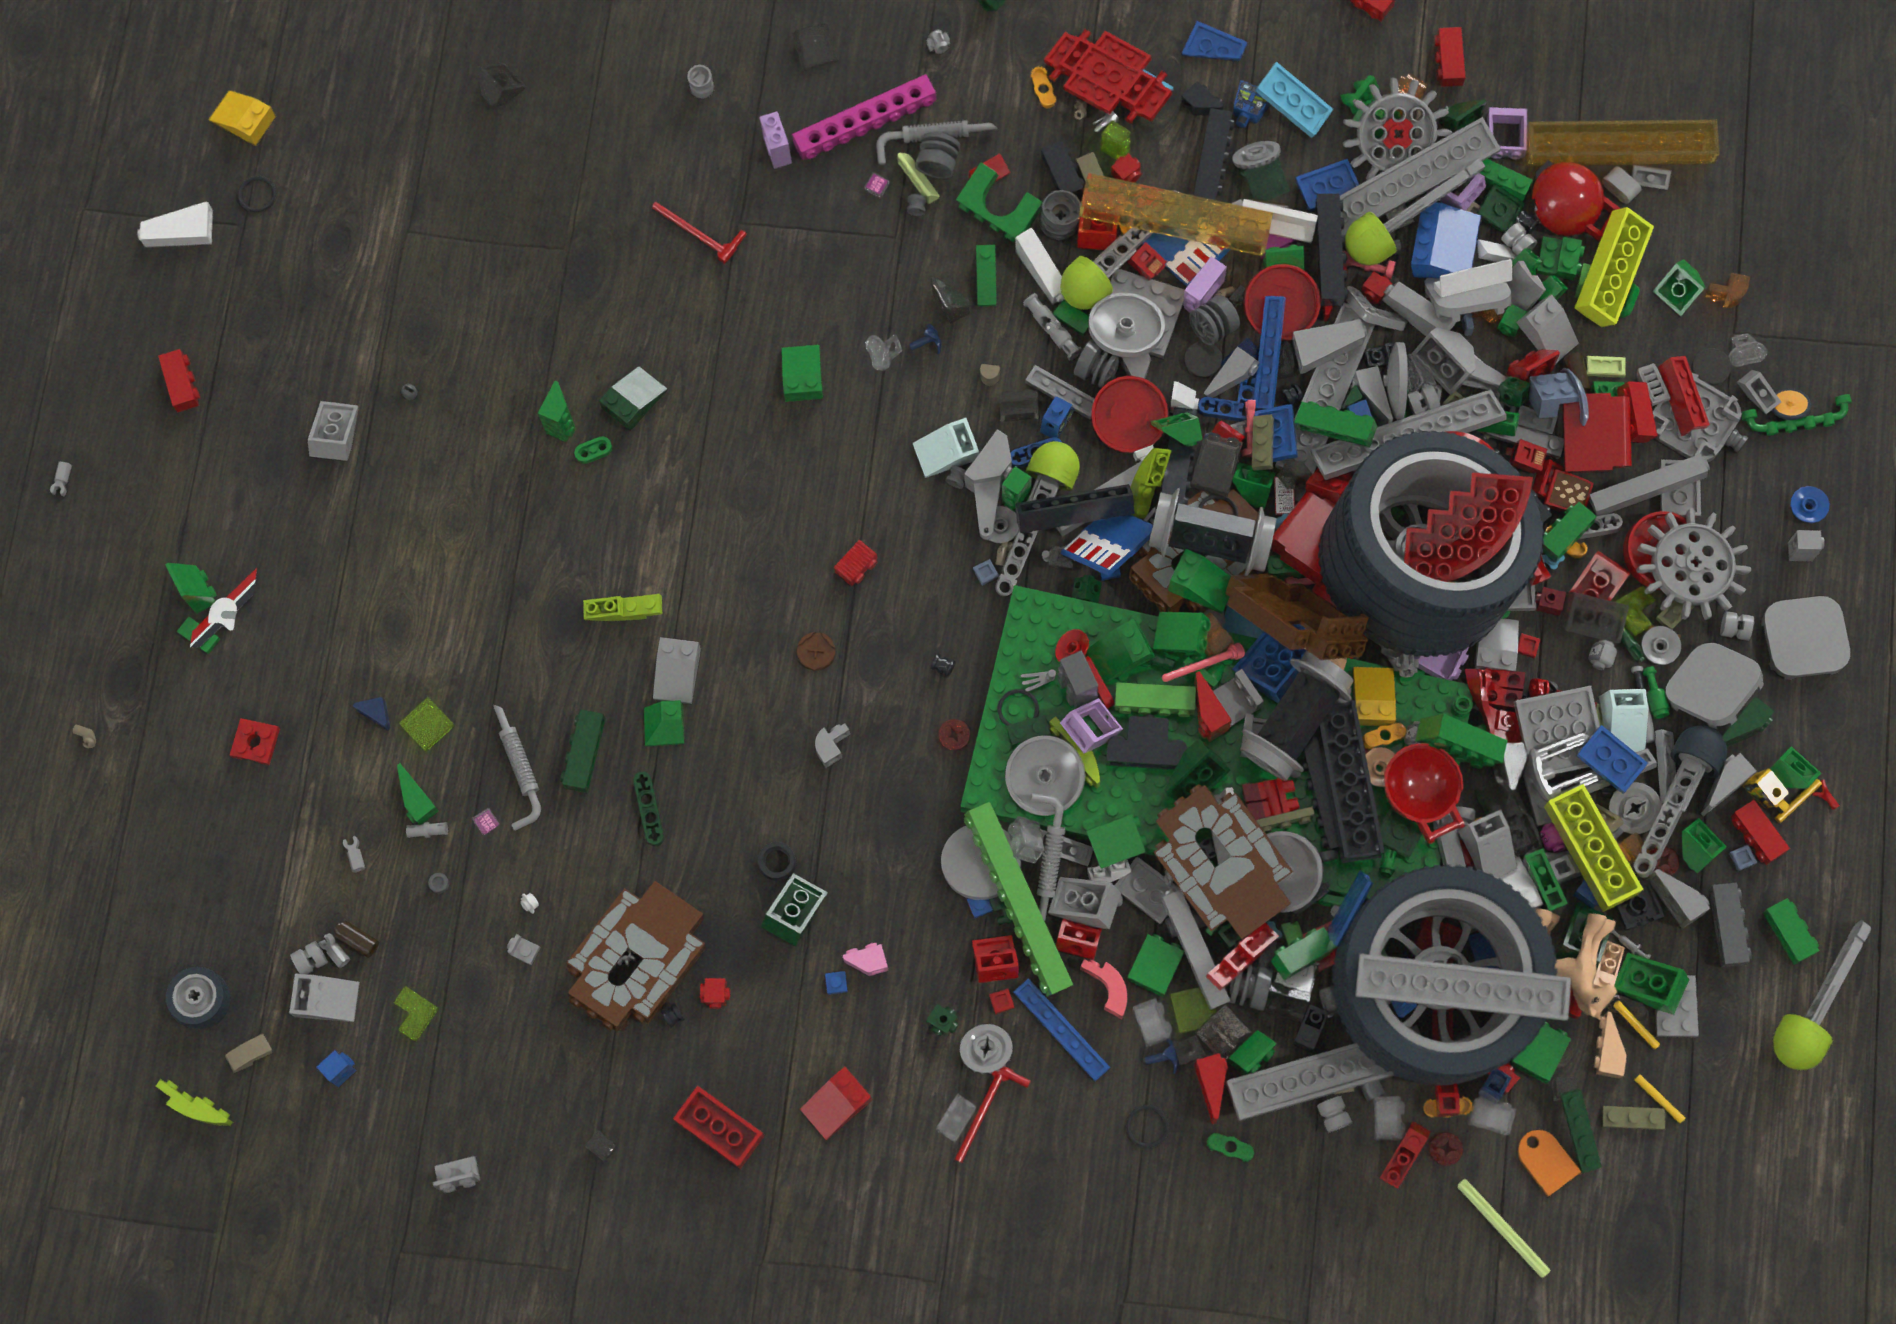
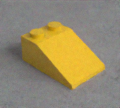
M229 90L209 120L256 146L276 116L272 108L267 104Z
M1354 667L1353 700L1356 703L1359 724L1365 726H1389L1394 724L1396 721V699L1393 668Z

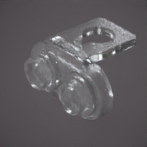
M1750 334L1731 337V341L1737 346L1729 354V361L1734 366L1739 367L1760 362L1766 357L1767 348L1762 343H1757ZM1747 339V342L1744 343L1743 341L1738 340Z
M871 335L866 340V349L872 359V366L876 370H886L890 366V361L902 352L897 335L891 336L884 343L875 335ZM894 342L896 349L894 352H889L890 345Z

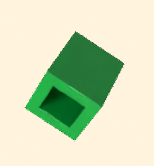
M1511 304L1501 319L1498 330L1506 336L1515 337L1520 328L1516 322L1527 311Z

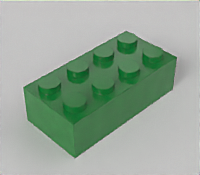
M1440 714L1420 719L1415 741L1429 744V746L1437 749L1441 748L1449 755L1455 757L1456 761L1468 762L1471 764V767L1480 769L1482 766H1494V764L1503 763L1508 740L1448 715Z

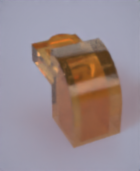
M1731 273L1726 286L1710 283L1706 289L1705 297L1713 301H1724L1723 308L1734 307L1744 298L1749 287L1750 276Z

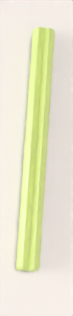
M1466 1179L1462 1180L1458 1184L1461 1192L1542 1278L1550 1272V1269Z

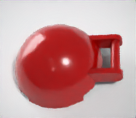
M1560 162L1547 167L1537 177L1533 186L1532 200L1535 199L1537 210L1535 213L1548 230L1558 235L1569 237L1586 232L1600 242L1612 211L1621 209L1604 196V191L1598 177L1590 169L1577 163ZM1605 208L1610 212V215L1602 229L1599 230L1593 225L1599 219L1602 209Z
M1426 743L1412 744L1398 751L1389 761L1383 781L1386 797L1394 810L1401 816L1415 821L1428 844L1435 842L1436 838L1457 828H1464L1465 823L1456 808L1461 791L1463 790V778L1460 768L1453 757L1445 750L1431 747ZM1450 814L1453 822L1431 832L1427 823L1442 819Z

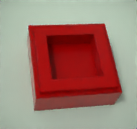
M1521 633L1518 643V654L1535 659L1540 638Z
M1009 989L989 994L995 1015L1014 1009Z

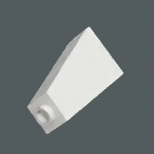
M203 202L143 221L140 224V229H138V239L141 240L145 247L212 244L213 210L208 202Z
M1030 228L1016 237V253L1052 304L1060 303L1064 299L1060 287L1062 276L1034 230Z

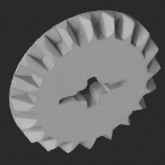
M1273 141L1255 142L1240 148L1234 153L1232 159L1234 165L1238 168H1258L1259 166L1270 164L1271 161H1275L1280 156L1281 149L1280 145Z
M1633 782L1624 794L1616 790L1610 799L1609 811L1622 818L1624 822L1620 826L1622 831L1630 834H1641L1649 831L1661 810V801L1657 793L1650 786L1638 782ZM1632 803H1634L1635 805L1641 804L1640 807H1638V813L1634 811L1629 812L1632 808Z
M983 1024L969 1030L961 1041V1058L966 1066L974 1072L991 1074L993 1071H999L1010 1060L1012 1054L1011 1038L1005 1030L996 1025ZM988 1042L991 1051L984 1055V1051L981 1049H985Z

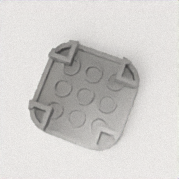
M1427 278L1425 280V298H1430L1436 308V316L1439 319L1443 316L1452 317L1453 322L1460 321V314L1494 309L1498 315L1504 313V308L1511 306V290L1506 282L1440 297L1434 290V282L1440 281V278Z
M1692 373L1710 426L1705 429L1692 430L1685 436H1681L1670 402L1666 401L1657 404L1653 411L1658 435L1655 439L1686 458L1701 454L1703 460L1706 459L1709 462L1718 455L1739 422L1742 413L1737 402L1738 399L1735 396H1727L1698 379L1699 375Z
M1824 596L1784 600L1773 603L1765 611L1761 619V626H1764L1770 656L1769 665L1771 670H1774L1784 679L1792 680L1795 677L1828 673L1833 675L1847 665L1850 659V646L1843 612L1835 600Z
M1705 643L1693 650L1672 676L1666 686V695L1673 709L1676 711L1680 709L1707 722L1709 727L1717 729V726H1723L1728 723L1732 725L1737 721L1736 715L1756 689H1762L1764 685L1763 674L1758 663L1720 644Z

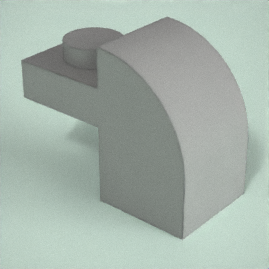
M845 723L834 726L829 734L823 728L816 737L815 747L817 755L825 768L842 758L836 743L850 735V731Z

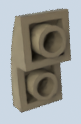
M1094 152L1076 159L1090 193L1108 186Z
M261 1034L231 1050L225 1057L235 1073L252 1066L253 1061L272 1054V1049L264 1034Z

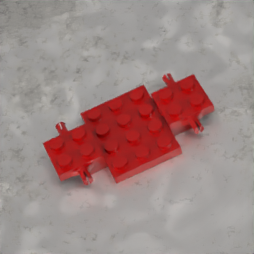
M1084 29L1079 37L1072 36L1066 32L1061 36L1044 59L1047 65L1055 69L1049 78L1056 81L1060 74L1069 76L1070 78L1063 86L1064 90L1110 115L1120 102L1123 107L1131 111L1125 118L1130 124L1136 116H1142L1152 122L1172 95V90L1162 84L1163 80L1167 77L1165 72L1160 71L1159 75L1155 78L1143 71L1151 61V55L1107 31L1101 35L1095 44L1087 40L1091 35L1087 29Z

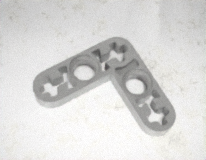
M1347 286L1348 298L1345 300L1362 320L1400 331L1404 330L1408 321L1401 315L1373 308L1358 289Z

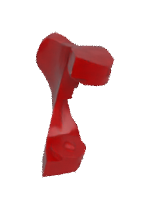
M1465 669L1470 693L1483 716L1487 732L1508 740L1503 763H1510L1514 760L1522 741L1516 712L1497 710L1489 705L1487 690L1491 684L1490 671ZM1531 679L1529 684V695L1531 698L1549 694L1548 680Z

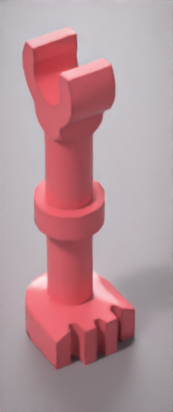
M1342 251L1346 252L1347 258L1346 264H1343V267L1353 265L1364 268L1368 272L1372 270L1383 273L1388 279H1392L1396 262L1388 261L1387 266L1379 264L1363 265L1354 261L1347 251Z
M1247 400L1245 402L1247 448L1241 451V457H1252L1253 416L1255 414L1256 400Z

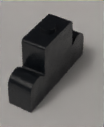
M1145 714L1143 717L1130 716L1128 740L1119 735L1109 739L1106 765L1175 770L1184 751L1187 750V745L1179 739L1168 743L1169 720L1167 718H1155L1151 714Z

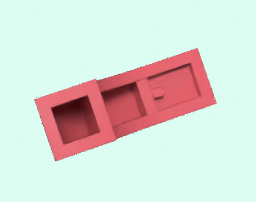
M1084 959L1080 970L1100 980L1107 988L1108 1001L1104 1010L1122 1019L1127 1005V990L1121 975L1107 962L1103 968H1100V964L1096 961Z

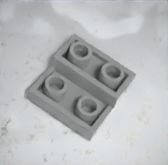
M1518 261L1512 268V281L1506 282L1511 290V304L1528 312L1546 289L1538 275L1530 273L1524 261Z

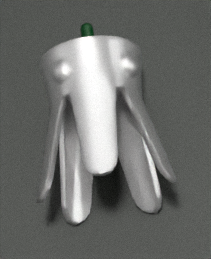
M1112 111L1110 115L1106 114L1093 124H1096L1103 120L1095 128V131L1097 132L1109 124L1103 134L1105 138L1112 127L1119 122V117L1116 115L1118 112L1114 113Z

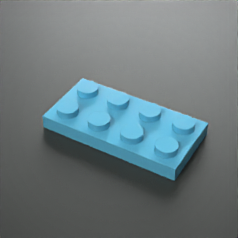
M1277 62L1271 67L1255 90L1311 138L1315 136L1333 110V108Z

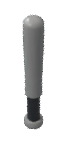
M1632 667L1631 672L1635 677L1636 689H1645L1642 678L1643 667ZM1648 705L1646 743H1652L1655 741V732Z

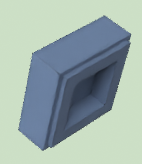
M1463 314L1461 322L1464 335H1472L1474 330L1472 314Z
M990 559L973 567V571L982 586L999 578V574Z
M1749 845L1729 853L1737 871L1757 863Z

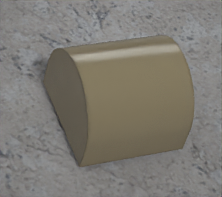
M981 364V381L988 386L995 385L1000 378V366Z

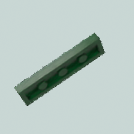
M1578 1088L1559 1094L1580 1171L1586 1173L1602 1168L1582 1091Z

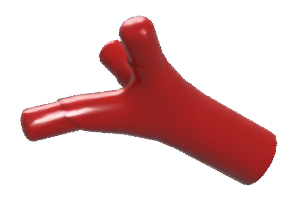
M1821 780L1823 791L1813 792L1812 795L1823 798L1834 810L1840 805L1829 792L1825 780Z

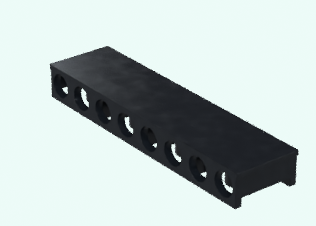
M1355 700L1337 703L1332 706L1316 732L1341 863L1378 859L1385 852Z

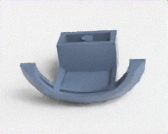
M1565 368L1557 374L1529 377V401L1538 418L1557 417L1559 404L1579 402V420L1582 426L1586 425L1589 418L1586 393L1582 383L1571 370Z

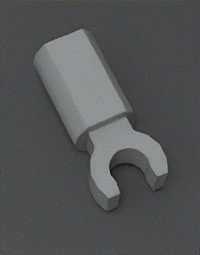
M58 462L54 478L55 483L50 488V492L53 495L56 494V490L61 488L60 494L62 496L66 495L67 489L65 484L68 483L71 464Z
M353 836L354 843L352 845H348L346 839L343 840V845L348 850L347 855L352 872H359L365 869L361 851L358 849L359 840L356 836Z
M332 934L324 935L327 942L322 940L318 943L319 946L327 950L326 953L339 968L345 966L351 959L339 944L335 943V938Z

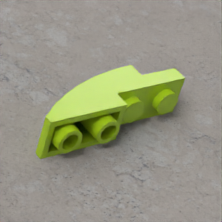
M1153 448L1142 461L1130 487L1134 498V514L1130 515L1145 519L1148 515L1156 486L1161 487L1171 454L1170 449Z
M660 594L628 598L616 596L583 600L584 620L647 619L646 616L662 614V596Z
M1055 716L1050 720V732L1055 737L1065 740L1077 750L1084 764L1085 781L1090 786L1094 785L1098 788L1100 786L1099 770L1092 750L1084 754L1060 724V720Z
M160 1079L156 1087L171 1097L166 1105L179 1113L207 1124L231 1125L233 1123L228 1119L230 1115L221 1108L216 1110L212 1107L215 1103L207 1097L201 1099L196 1096L194 1099L185 1091L181 1094L176 1090L178 1086L170 1080L165 1082Z

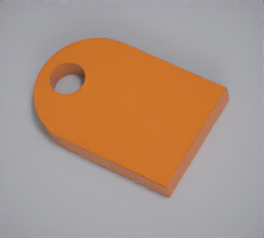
M1534 1130L1527 1133L1520 1140L1518 1145L1519 1159L1547 1197L1581 1173L1552 1134L1543 1130ZM1529 1137H1534L1538 1141L1536 1148H1530L1527 1145Z

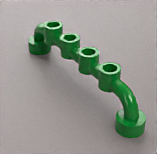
M1850 394L1835 397L1836 406H1841L1839 412L1806 416L1798 420L1773 421L1760 425L1754 420L1758 418L1756 409L1741 412L1742 421H1747L1748 426L1752 430L1766 432L1767 436L1778 434L1779 429H1785L1786 433L1797 431L1798 426H1804L1805 430L1816 428L1817 423H1823V427L1833 426L1836 420H1840L1847 415L1848 404L1852 403Z

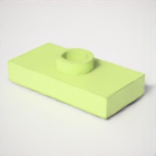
M1587 356V375L1624 378L1625 357Z

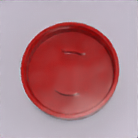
M1288 264L1269 266L1259 271L1246 287L1243 298L1244 313L1250 326L1260 335L1265 296H1284L1286 298L1281 341L1291 340L1294 331L1310 329L1318 317L1321 305L1319 289L1313 278L1299 267Z
M1137 376L1118 377L1108 382L1096 395L1091 410L1092 426L1098 438L1107 447L1121 453H1134L1137 450L1154 445L1163 432L1152 426L1151 421L1168 417V407L1162 392L1152 382Z
M1667 511L1654 512L1644 516L1630 528L1624 540L1623 555L1626 566L1633 577L1647 587L1656 582L1653 573H1637L1636 569L1641 565L1651 564L1652 555L1642 553L1637 549L1641 543L1655 547L1658 543V540L1647 531L1652 524L1664 534L1670 530L1665 520V516L1670 513ZM1672 513L1678 525L1687 524L1686 518ZM1689 534L1690 541L1697 542L1696 537ZM1675 547L1676 553L1683 555V550L1680 547ZM1661 560L1663 566L1670 567L1668 560Z

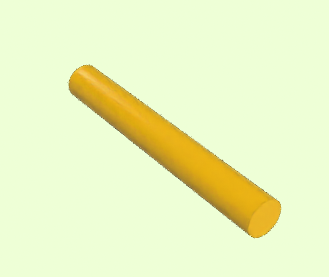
M1816 779L1809 788H1806L1789 804L1790 807L1785 812L1779 813L1775 820L1778 823L1784 821L1822 785V782Z
M1620 1001L1613 1005L1653 1049L1660 1045Z
M1641 1075L1635 1079L1675 1120L1681 1123L1685 1119Z

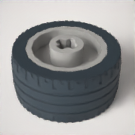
M191 967L182 970L170 981L166 991V1004L170 1014L179 1023L193 1029H205L214 1026L226 1015L230 1005V991L224 979L214 971L204 967Z

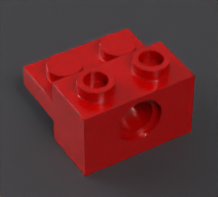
M1063 919L1056 948L1058 951L1094 960L1102 928L1090 927Z
M1012 935L972 941L978 983L1018 978L1019 965Z

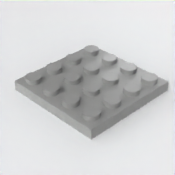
M1118 269L1114 272L1111 279L1113 292L1110 295L1116 293L1137 294L1152 301L1162 312L1165 321L1163 338L1160 344L1149 352V355L1163 359L1183 306L1184 289L1153 279L1149 281L1143 276Z
M1591 686L1513 701L1530 779L1532 777L1529 770L1528 754L1532 748L1538 750L1579 733L1587 734L1589 740L1600 727ZM1585 744L1543 760L1542 769L1551 766L1554 773L1557 774L1589 767L1576 756ZM1561 745V746H1558V747H1556V748H1553V749H1551V750H1548L1547 753H1550V752H1553V751H1555V750H1558V749L1562 748V745Z

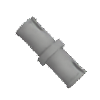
M424 822L421 825H407L406 834L408 838L419 836L430 838L431 835H447L448 825L447 822L433 824Z

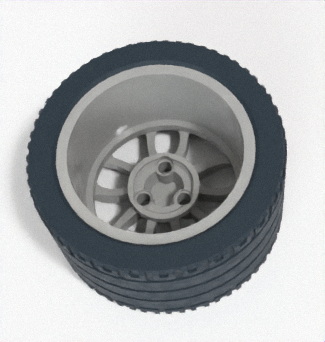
M1422 431L1419 433H1406L1401 437L1397 436L1392 440L1386 441L1384 445H1379L1376 450L1371 451L1359 465L1323 526V531L1320 535L1321 541L1319 542L1320 551L1318 557L1320 560L1318 563L1321 567L1320 575L1323 577L1322 582L1326 586V592L1330 595V600L1335 604L1336 609L1343 612L1347 617H1356L1361 614L1369 617L1366 629L1363 632L1367 639H1371L1374 643L1380 644L1386 649H1392L1394 652H1401L1405 655L1438 657V655L1447 656L1449 653L1455 654L1458 650L1463 651L1467 647L1474 646L1476 642H1480L1486 637L1523 591L1538 568L1537 565L1540 563V556L1543 553L1542 547L1544 545V540L1542 539L1544 536V530L1542 529L1544 525L1541 521L1542 515L1532 492L1530 493L1526 510L1513 535L1501 550L1479 567L1478 579L1467 574L1453 580L1455 583L1439 581L1418 573L1404 563L1407 528L1427 529V524L1422 523L1417 506L1428 509L1449 510L1450 491L1470 492L1473 472L1520 476L1519 472L1504 457L1486 447V445L1465 436L1443 431ZM1399 505L1404 507L1409 517L1410 526L1403 528L1393 519L1391 515L1392 507ZM1382 528L1394 541L1386 540Z
M1451 864L1434 865L1432 868L1426 866L1412 870L1411 873H1404L1380 888L1356 914L1340 946L1337 948L1334 959L1335 966L1333 967L1332 983L1335 985L1333 993L1335 1004L1339 1008L1337 1011L1341 1017L1342 1024L1346 1025V1031L1353 1039L1352 1041L1360 1046V1051L1367 1058L1373 1059L1375 1064L1385 1071H1391L1393 1075L1404 1080H1414L1415 1083L1425 1085H1452L1454 1083L1467 1082L1507 1064L1521 1054L1538 1036L1539 1030L1544 1027L1547 1018L1494 1012L1489 1021L1480 1028L1469 1009L1457 1008L1470 1025L1471 1035L1464 1039L1453 1041L1449 1037L1446 1028V1010L1452 1007L1418 1004L1411 1017L1402 1024L1388 1007L1392 1003L1390 1000L1355 996L1359 955L1382 956L1381 951L1389 938H1396L1401 941L1415 957L1414 960L1446 964L1447 959L1451 958L1456 961V965L1471 967L1494 965L1500 967L1501 970L1557 976L1558 972L1557 968H1555L1557 960L1554 954V946H1551L1552 939L1549 937L1546 925L1544 926L1542 923L1543 919L1541 916L1539 917L1534 906L1531 907L1528 904V899H1525L1518 890L1512 889V885H1508L1501 878H1495L1491 873H1485L1480 869L1476 871L1473 870V867H1463L1461 865L1451 867ZM1433 916L1431 923L1432 947L1424 951L1420 950L1399 931L1407 923ZM1445 917L1457 919L1463 923L1461 938L1454 949L1441 946L1439 928L1442 919ZM1472 928L1480 932L1490 943L1497 955L1495 958L1468 963L1461 954ZM1426 1007L1437 1010L1438 1032L1441 1042L1424 1038L1409 1029Z

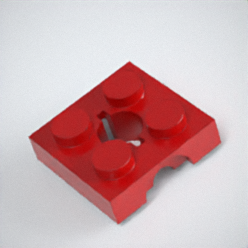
M240 718L230 756L236 759H249L260 764L270 765L280 728L275 725ZM259 736L261 739L260 744L252 749L250 746L251 740Z

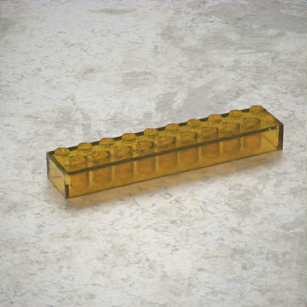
M1717 120L1529 122L1527 126V166H1543L1548 160L1553 164L1573 162L1580 165L1715 164L1720 154Z
M1088 173L1079 216L1263 256L1267 246L1273 213Z

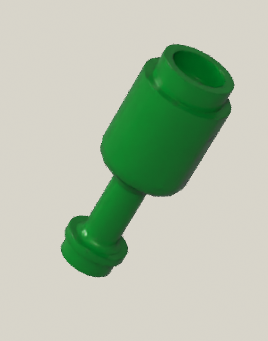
M1651 666L1643 669V676L1647 677L1650 691L1646 693L1651 715L1654 716V719H1660L1669 715L1670 706L1665 690L1657 686L1655 679L1657 671Z

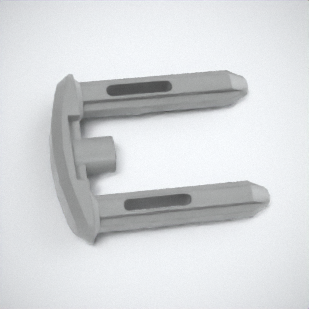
M1579 733L1538 750L1534 748L1530 750L1528 754L1530 774L1536 789L1544 800L1549 801L1582 784L1587 786L1601 778L1593 770L1551 787L1550 785L1548 786L1547 780L1555 777L1554 770L1551 766L1544 769L1541 767L1543 760L1585 744L1588 740L1587 734ZM1562 745V748H1560V749H1558V750H1555V751H1553V752L1547 753L1548 750H1551V749H1553V748H1556V747ZM1576 783L1575 786L1569 787L1561 791V788Z

